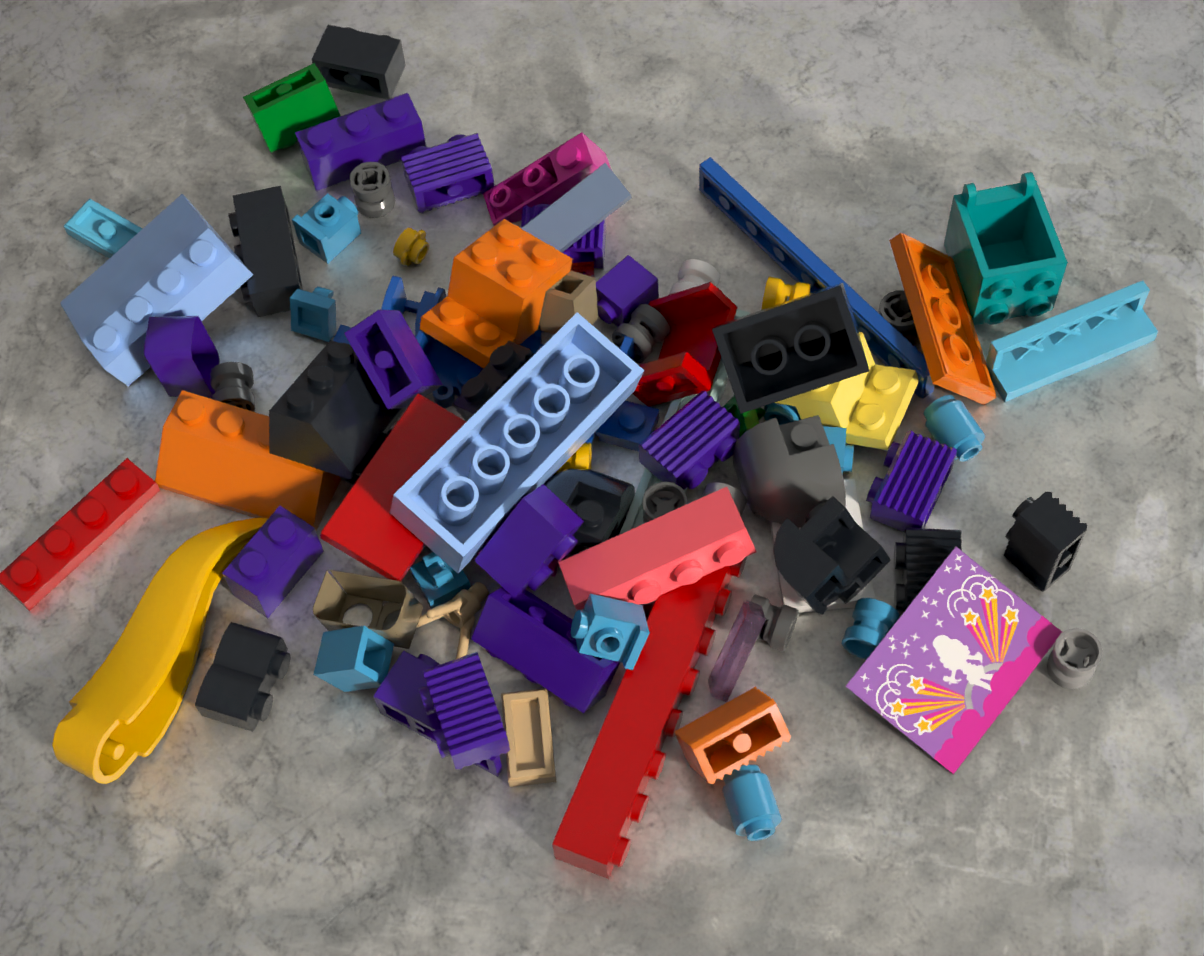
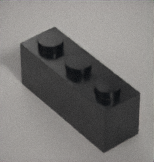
M281 186L233 195L235 212L228 213L233 236L240 237L241 243L234 246V252L253 274L241 286L244 302L253 303L257 317L290 311V297L297 288L303 290L289 211Z

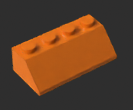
M182 390L163 425L155 478L158 487L254 518H270L276 509L282 506L313 526L317 531L341 481L340 477L270 454L269 416Z

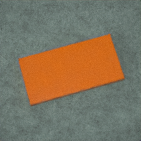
M899 233L889 241L932 383L983 405L996 398V393L953 258L906 234Z

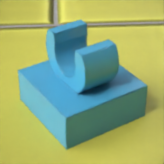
M318 286L311 293L297 288L290 297L291 331L329 342L336 334V300L331 299L334 291Z
M434 552L422 557V561L410 567L411 574L431 609L450 601L462 589L468 590L471 587L463 570L457 573Z

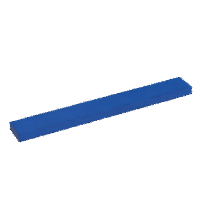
M711 157L699 164V191L796 282L810 284V293L843 283L858 331L863 332L870 352L885 366L915 370L919 382L914 393L919 398L924 399L934 391L935 384L932 383L925 357L915 346Z

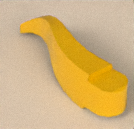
M269 518L238 520L202 531L186 540L166 559L151 580L123 633L103 664L69 701L72 709L59 722L52 743L54 754L60 763L97 783L108 784L117 780L138 756L148 757L152 753L175 717L192 678L213 593L223 577L222 573Z

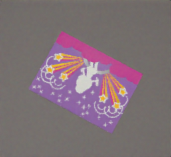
M955 547L846 687L954 774L1050 650L1062 631L958 547Z

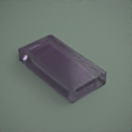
M749 600L743 602L708 678L712 697L727 703L766 620L761 605Z

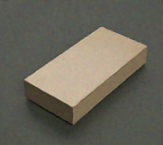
M547 689L501 693L503 726L510 746V751L506 753L509 787L556 782Z

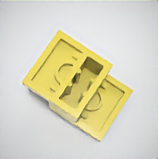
M859 332L869 372L775 402L795 406L801 420L819 415L823 426L847 428V444L889 450L919 379L915 370L875 364L864 334Z

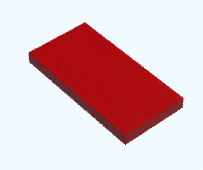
M418 393L320 533V539L387 579L401 582L425 544L390 513L393 495L467 421Z

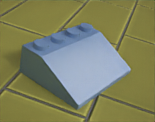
M181 194L62 300L60 304L81 341L100 365L129 387L150 368L144 356L145 339L150 317L199 316L201 321H203L251 278L253 274L193 204Z

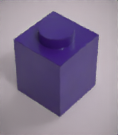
M627 255L596 282L599 318L605 323H613L617 327L624 323L628 324L631 313L640 304L648 305L650 301L659 299L658 278L631 256Z

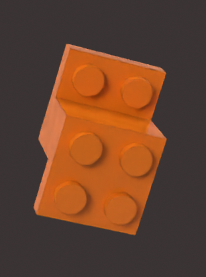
M503 219L454 257L448 295L421 316L420 330L480 367L485 368L490 362V356L495 349L505 345L508 341L520 345L538 330L546 291L570 272L573 259L524 231L519 226Z

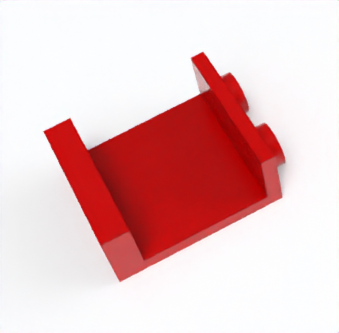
M708 282L652 300L648 304L664 316L671 328L670 334L664 340L658 360L639 365L644 372L632 394L648 407L699 394L702 390L707 392L711 389L721 359L712 329L719 324L734 320L738 307L719 288Z

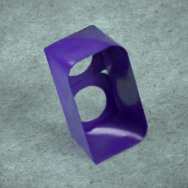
M199 316L150 317L145 339L144 356L168 396L179 397L181 391L184 390L212 398L215 390L210 385V372L212 368L220 364L218 351Z

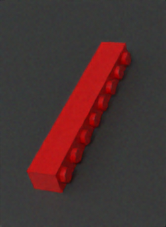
M747 557L735 565L722 567L702 576L700 580L693 584L682 585L660 595L656 599L647 620L650 632L633 670L626 669L552 843L555 859L609 879L614 865L618 867L623 866L631 845V839L626 838L632 821L640 823L649 800V796L645 795L644 791L650 778L657 780L660 776L666 759V753L661 752L666 737L674 738V731L679 729L683 717V711L678 710L684 695L691 697L695 690L700 670L695 669L700 654L708 656L712 648L716 630L711 629L716 615L722 617L725 615L732 596V591L727 589L732 576L737 578L741 576Z

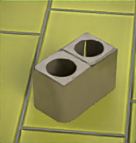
M326 570L313 605V614L328 631L358 627L343 623V617L351 606L362 603L368 605L373 613L372 621L367 628L394 643V647L410 648L423 606L402 582L330 570L336 578L335 580ZM400 610L396 623L391 628L383 630V624L388 615Z

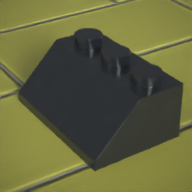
M843 283L719 324L712 329L740 413L870 371Z
M330 340L269 410V453L351 480L406 408L387 409L351 345Z

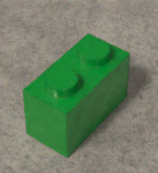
M314 63L243 96L253 120L271 153L294 145L297 142L295 132L341 116L324 77Z

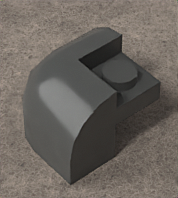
M819 415L779 425L777 419L773 418L749 429L736 441L733 450V466L742 492L747 498V504L753 514L758 513L766 520L783 524L786 518H788L798 528H801L805 524V519L810 511L821 503L825 504L832 496L846 506L845 486L834 444H829Z

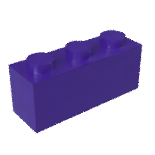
M408 93L295 132L303 162L316 191L349 180L354 168L362 163L378 162L388 166L401 161V156L409 154L414 148L426 146L422 121Z
M503 587L489 594L471 640L485 648L488 654L497 659H502L520 671L526 679L540 684L558 696L564 704L576 708L582 713H585L606 696L620 664L618 661L579 653L576 638L571 636L573 619L527 590H524L515 598Z

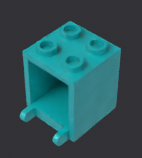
M1032 172L1022 173L1020 183L979 191L976 190L974 183L964 184L962 194L953 196L943 245L947 255L953 258L973 324L987 323L994 325L1009 318L1025 315L1036 317L1053 310L1068 262L1034 174Z

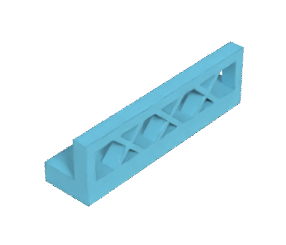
M1142 280L992 341L986 364L992 383L1004 402L1155 341L1158 330L1143 310L1150 291L1145 282Z

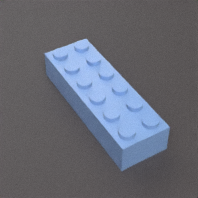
M577 312L393 495L390 513L454 571L459 573L490 541L522 498L552 477L635 391L644 370Z

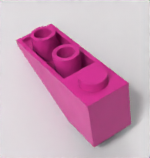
M581 132L483 193L492 224L495 226L503 219L511 223L522 221V210L526 205L533 207L538 204H553L605 162L610 167L606 153Z

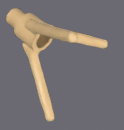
M476 582L468 590L462 589L449 602L429 609L425 614L421 615L417 628L441 617L446 618L452 625L461 629L456 659L466 656L471 630L475 622L474 615L481 609L480 603L489 595L488 589L480 582Z

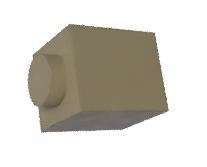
M570 270L567 275L548 289L545 294L540 317L541 331L555 335L577 312L593 325L598 320L596 279Z

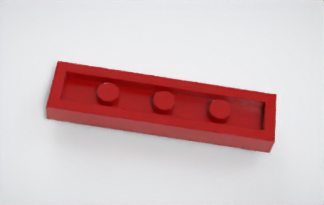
M126 458L0 573V585L30 611L160 491L157 483Z

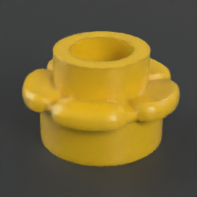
M408 227L398 237L393 248V255L400 259L402 265L409 266L412 262L419 264L423 261L430 247V244L426 242V232L424 230L417 232Z

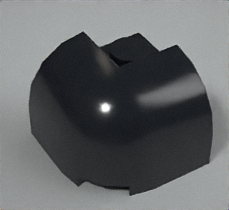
M568 468L556 472L544 483L548 489L584 521L573 536L578 540V544L588 548L620 534L635 496V487L632 484L591 469Z
M834 496L825 504L821 503L814 507L807 515L805 524L800 529L786 518L777 531L773 547L776 567L786 582L816 613L822 615L828 609L827 606L839 598L847 604L891 561L883 547L855 522L846 507Z

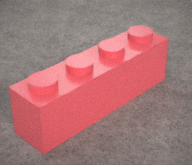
M726 486L558 563L575 608L583 611L590 593L638 605L648 604L655 601L660 595L682 585L693 584L700 580L702 576L722 567L735 565L757 551Z

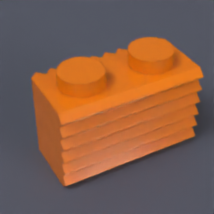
M757 687L748 690L674 731L689 766L710 784H715L716 778L723 780L725 774L731 775L733 769L740 770L741 764L748 766L749 760L756 761L758 755L765 756L766 750L773 752L774 746L781 747L783 741L789 743L791 738L776 702L773 698L771 699L770 696L764 694L763 691L761 692L760 689H757Z

